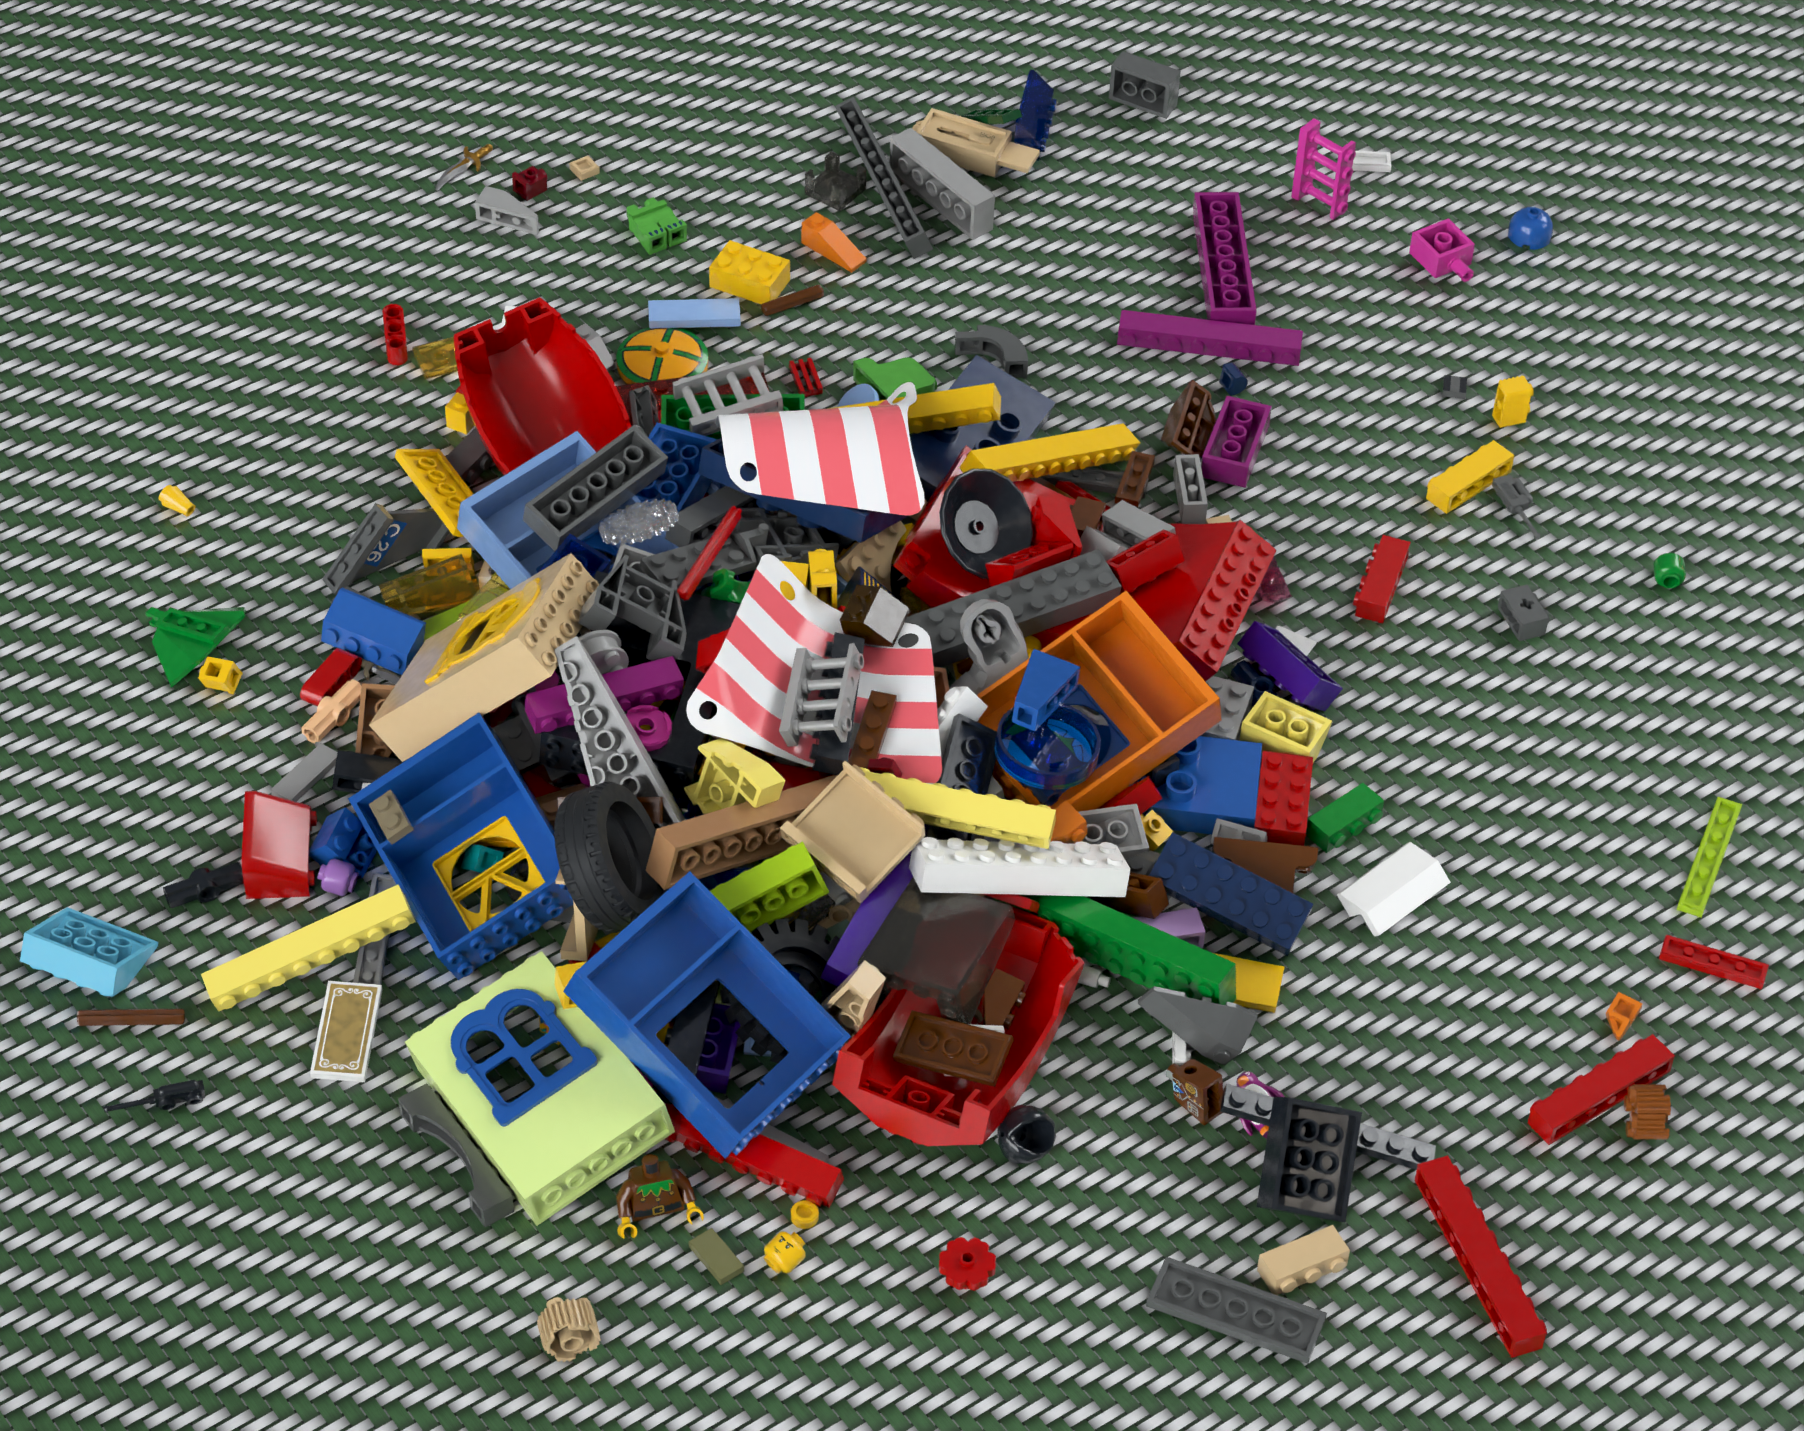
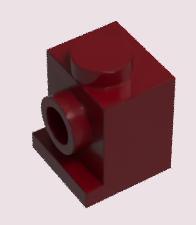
M531 166L520 173L513 172V191L526 201L547 191L548 177L545 170L542 168L536 169L534 166Z

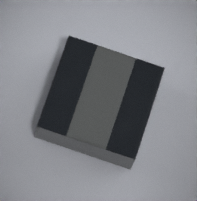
M1444 375L1442 396L1465 399L1467 378Z

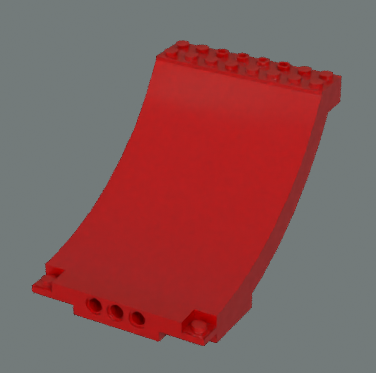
M967 445L961 450L946 477L938 484L907 536L905 546L893 564L897 570L910 579L906 587L931 608L991 587L989 579H981L965 571L950 555L941 534L939 511L944 492L955 477L963 473L959 467L971 451ZM1031 479L1013 481L1016 487L1023 493L1030 511L1036 505L1038 496L1066 497ZM1067 497L1069 506L1074 505L1076 500ZM1241 520L1211 524L1168 523L1175 527L1185 561L1178 564L1175 569L1165 571L1158 575L1154 581L1146 582L1138 586L1134 592L1129 593L1205 682L1218 672L1277 551ZM1093 613L1031 636L1036 637L1040 641L1042 650Z

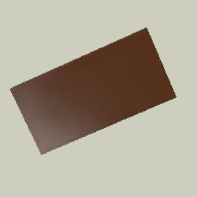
M912 1010L892 1057L896 1062L995 1087L1014 1039L1009 1034Z

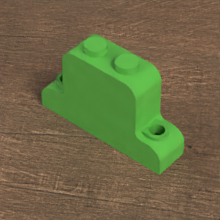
M905 357L884 364H877L870 358H861L853 361V380L857 385H871L877 391L879 400H886L899 386L906 382H912L915 385L917 395L931 393L937 389L936 379L913 358ZM906 392L900 393L896 398L905 397Z

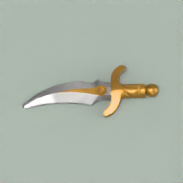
M486 144L474 153L468 151V146L464 147L465 158L459 160L457 164L452 165L442 174L435 190L438 191L449 180L466 171L471 164L476 166L477 172L480 171V159L491 152L493 146Z

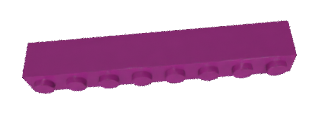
M1121 310L1117 345L1299 366L1303 331Z

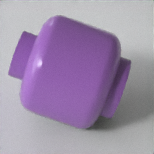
M333 858L327 865H321L317 879L322 880L321 887L324 891L345 896L348 892H353L359 873L355 872L353 864Z

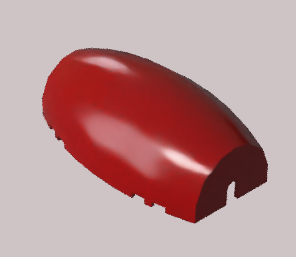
M539 297L505 312V325L498 330L493 329L492 321L488 319L454 334L455 359L466 404L486 450L503 476L576 431L598 452L631 427L623 400L612 377L596 352L585 338L582 339L576 332V328L571 323L568 324L561 317V314Z

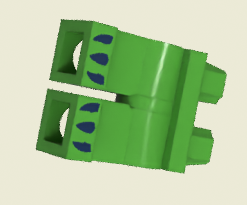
M652 197L644 202V207L638 208L636 205L626 208L629 230L634 233L649 255L667 249V245L672 247L687 241V224L683 219L678 220L672 209L667 206L665 200L657 201ZM672 233L677 234L678 237L672 239ZM652 241H657L659 244L652 246Z

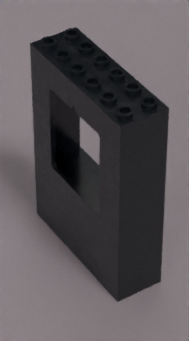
M596 571L594 579L600 584L609 573ZM694 593L686 601L682 598L680 599L687 635L684 651L675 662L686 683L672 724L671 738L662 748L647 751L672 796L689 799L684 788L696 783L704 757L698 750V746L708 743L710 737L709 734L697 730L690 723L686 712L688 700L705 676V673L696 669L698 641L730 628L741 605ZM616 615L605 630L613 631L619 636L621 648L629 658L627 667L651 662V660L646 658L651 633ZM580 632L576 635L578 638L581 637ZM561 676L557 686L565 684ZM706 701L700 705L699 714L702 718L711 719L716 715L717 706L713 702ZM575 725L555 728L550 732H541L539 764L550 768L571 771L575 774L588 775L580 747L579 734L576 732Z

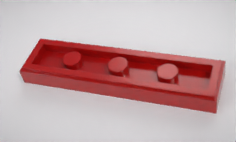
M1670 935L1665 936L1659 956L1660 960L1758 989L1763 988L1769 964Z

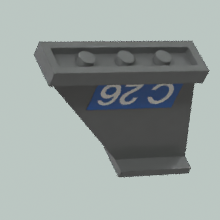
M375 503L322 580L333 594L337 595L339 589L345 588L350 583L422 549H439L450 531L433 508L387 511L382 505Z

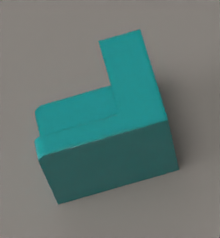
M472 844L465 850L461 868L482 873L502 860L504 852Z

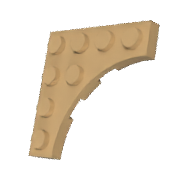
M899 521L862 543L857 541L835 562V566L843 579L849 582L857 567H862L892 592L890 582L892 557L898 541L907 529Z

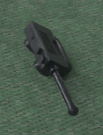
M189 1080L164 1085L158 1089H153L154 1096L110 1106L105 1105L103 1109L104 1112L108 1113V1111L150 1103V1105L155 1104L160 1110H169L174 1108L176 1103L199 1104L205 1098L203 1080Z

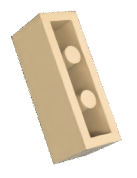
M1331 1225L1260 1254L1257 1271L1272 1294L1289 1293L1297 1286L1307 1282L1313 1283L1324 1275L1343 1270L1347 1266L1350 1249L1335 1227Z

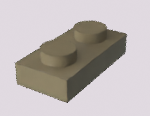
M391 790L369 804L387 840L391 844H394L414 830L397 797Z

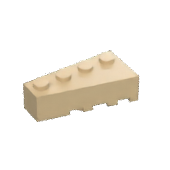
M864 960L822 1002L821 1006L849 1033L850 1039L872 1017L886 977L875 966Z

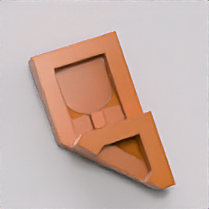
M1620 992L1617 993L1606 1012L1612 1032L1619 1041L1636 1019L1643 1004Z

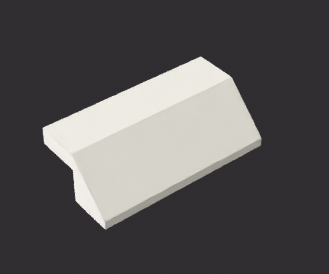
M1408 842L1338 893L1337 896L1349 917L1361 914L1373 936H1379L1451 882L1437 859L1413 843Z

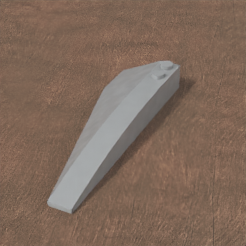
M578 636L554 649L561 677L566 686L568 703L572 708L575 720L574 725L576 732L579 734L580 747L591 786L603 782H614L626 787L636 797H663V824H653L655 830L685 820L636 731Z

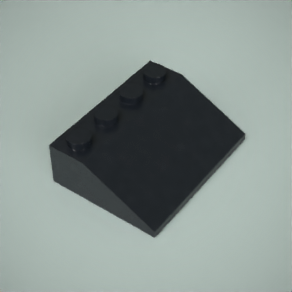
M1273 1097L1256 1207L1346 1222L1362 1112L1290 1097Z

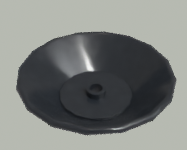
M973 468L956 476L945 490L939 511L941 534L950 555L965 571L981 579H989L985 566L986 563L1031 546L1034 536L1032 514L1023 493L1008 477L992 469Z

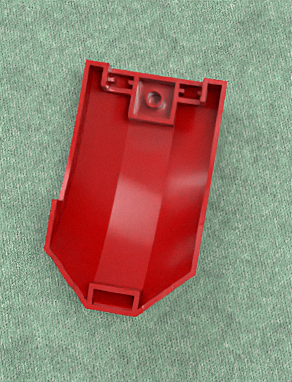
M982 905L962 906V911H950L949 907H938L918 926L910 961L886 999L864 1026L839 1050L832 1085L876 1126L887 1130L891 1134H898L908 1138L916 1144H923L925 1146L983 1144L1002 1123L1007 1113L1016 1105L1035 1075L1063 1019L1083 970L1084 961L1081 957H1075L1073 946L1066 937H1061L1058 934L1059 928L1054 922L1012 906L997 905L994 910H984ZM996 968L1025 982L1023 992L1027 993L1025 1000L1020 1008L1015 1007L1012 1014L1015 1015V1018L1009 1030L1004 1028L1005 1034L1012 1035L1014 1041L995 1087L954 1076H944L943 1073L894 1061L892 1056L912 1010L954 1021L953 1018L957 1015V1012L949 1007L947 999L952 997L953 1001L961 1003L964 988H966L965 983L968 980H973L976 983V987L974 988L972 1006L976 1007L983 1017L982 1000L984 990ZM970 1016V1024L983 1025V1020L979 1023L974 1016Z

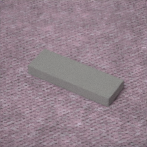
M320 743L271 789V795L297 802L335 766L338 752Z

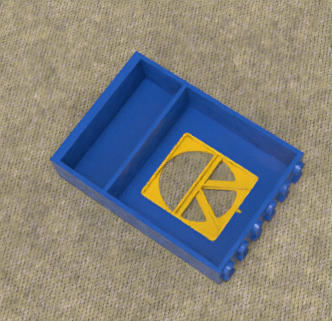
M480 713L466 720L348 798L396 885L399 884L414 917L436 956L458 980L469 976L476 968L493 960L496 955L508 947L516 945L520 939L529 933L537 931L543 924L552 918L558 917L564 910L573 905V899L566 885L555 883L560 867L555 848L554 828L499 736ZM389 790L397 797L414 829L394 844L387 840L369 806L371 802ZM499 837L508 839L520 847L453 891L452 874L455 864L460 855L473 843L485 838ZM522 859H527L529 874L526 882L503 873ZM492 879L522 893L515 903L503 911L494 914L490 913ZM482 887L479 913L471 912L460 904L463 898Z

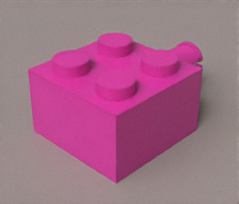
M1449 218L1412 232L1409 253L1434 278L1453 271L1463 282H1467L1473 277L1472 273L1474 271L1468 265L1472 263L1475 244Z

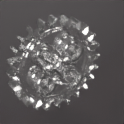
M654 499L651 502L645 500L643 503L635 502V504L626 505L625 509H617V513H610L609 517L603 518L604 522H600L598 528L603 542L606 541V544L612 543V545L620 543L622 546L629 542L632 545L634 542L641 543L643 540L652 539L654 535H662L661 531H669V527L675 526V522L679 521V514L675 503H672L671 500L665 501V499L657 501V499Z

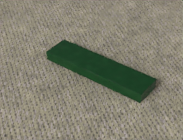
M976 109L961 115V117L985 124H1005L1022 117L1020 109Z

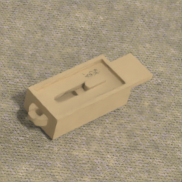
M931 108L923 121L916 122L912 128L959 167L992 177L996 176L1001 166L1028 174L1040 155V150L1011 142L1012 131Z

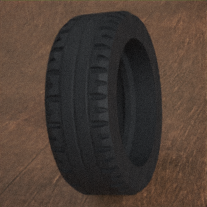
M603 782L567 795L558 808L554 828L555 848L559 867L574 903L592 925L610 933L622 931L667 891L646 871L656 833L654 825L637 797L623 785L614 782Z

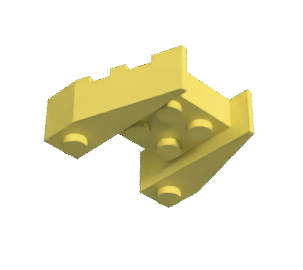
M724 738L698 746V750L706 757V761L699 782L686 786L684 790L694 806L698 804L703 814L746 801L754 808L779 800L786 780L769 763Z

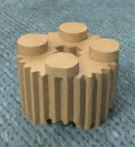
M556 1297L546 1303L547 1308L538 1316L537 1326L543 1348L547 1351V1354L555 1355L557 1362L561 1360L563 1362H566V1360L571 1362L573 1359H576L577 1353L582 1354V1351H588L587 1348L590 1351L597 1349L601 1339L594 1310L587 1298L577 1300L573 1298L572 1300L566 1299V1301H563L562 1298Z

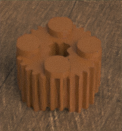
M1633 1084L1628 1087V1095L1624 1096V1110L1630 1111V1121H1626L1627 1137H1632L1633 1139L1669 1138L1670 1129L1665 1128V1123L1668 1122V1115H1671V1102L1669 1095H1664L1667 1089L1666 1085Z

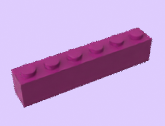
M673 656L601 674L624 712L635 706L651 705L654 702L665 699H674L677 696H681L683 691L684 678ZM565 684L526 694L525 712L535 734L544 731L550 732L555 728L567 725H574L575 720L572 708L568 703Z

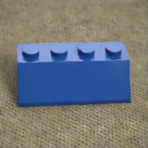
M341 588L323 620L321 641L403 675L424 643L426 622Z

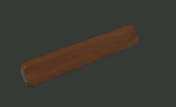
M817 284L762 303L761 311L765 316H769L822 298L824 290L821 285Z

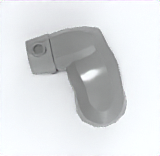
M981 599L972 603L965 610L960 620V632L965 643L968 645V653L973 664L968 672H965L949 687V690L953 687H968L973 693L978 695L1029 659L1024 636L1008 606L996 600Z

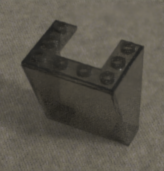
M913 877L857 963L859 966L866 960L886 977L877 1004L881 1005L892 990L891 988L896 990H902L903 988L912 991L918 997L936 999L942 1018L971 1024L984 990L1016 920L1013 907L971 893L921 892Z

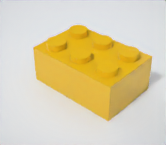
M729 240L709 266V285L711 288L761 305L762 303L777 299L790 281V260Z

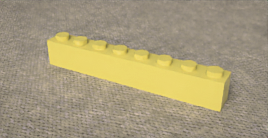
M859 767L865 773L864 777L870 782H878L884 788V793L891 799L893 797L897 798L904 805V810L910 815L913 813L918 815L924 824L1049 849L1056 821V810L1051 809L1049 806L1025 804V802L1018 799H1000L993 794H976L969 789H952L940 783L933 785L922 783L916 778L903 779L891 773L879 774Z
M398 884L206 971L201 976L210 1000L217 1010L229 1009L243 1000L258 996L265 990L280 986L289 979L298 975H304L322 964L331 963L334 959L344 954L355 952L368 943L379 941L390 933L403 930L416 921L407 899Z

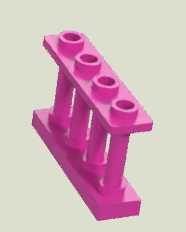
M1313 118L1300 128L1291 197L1299 201L1305 195L1310 194L1331 206L1330 218L1334 220L1339 215H1343L1348 208L1347 201L1351 190L1350 181L1353 174V160L1356 155V142L1351 140L1344 147H1341L1321 136L1319 132L1321 122ZM1318 144L1337 154V163L1320 154L1317 149ZM1315 161L1336 172L1335 180L1316 170ZM1313 178L1332 188L1333 197L1313 186Z

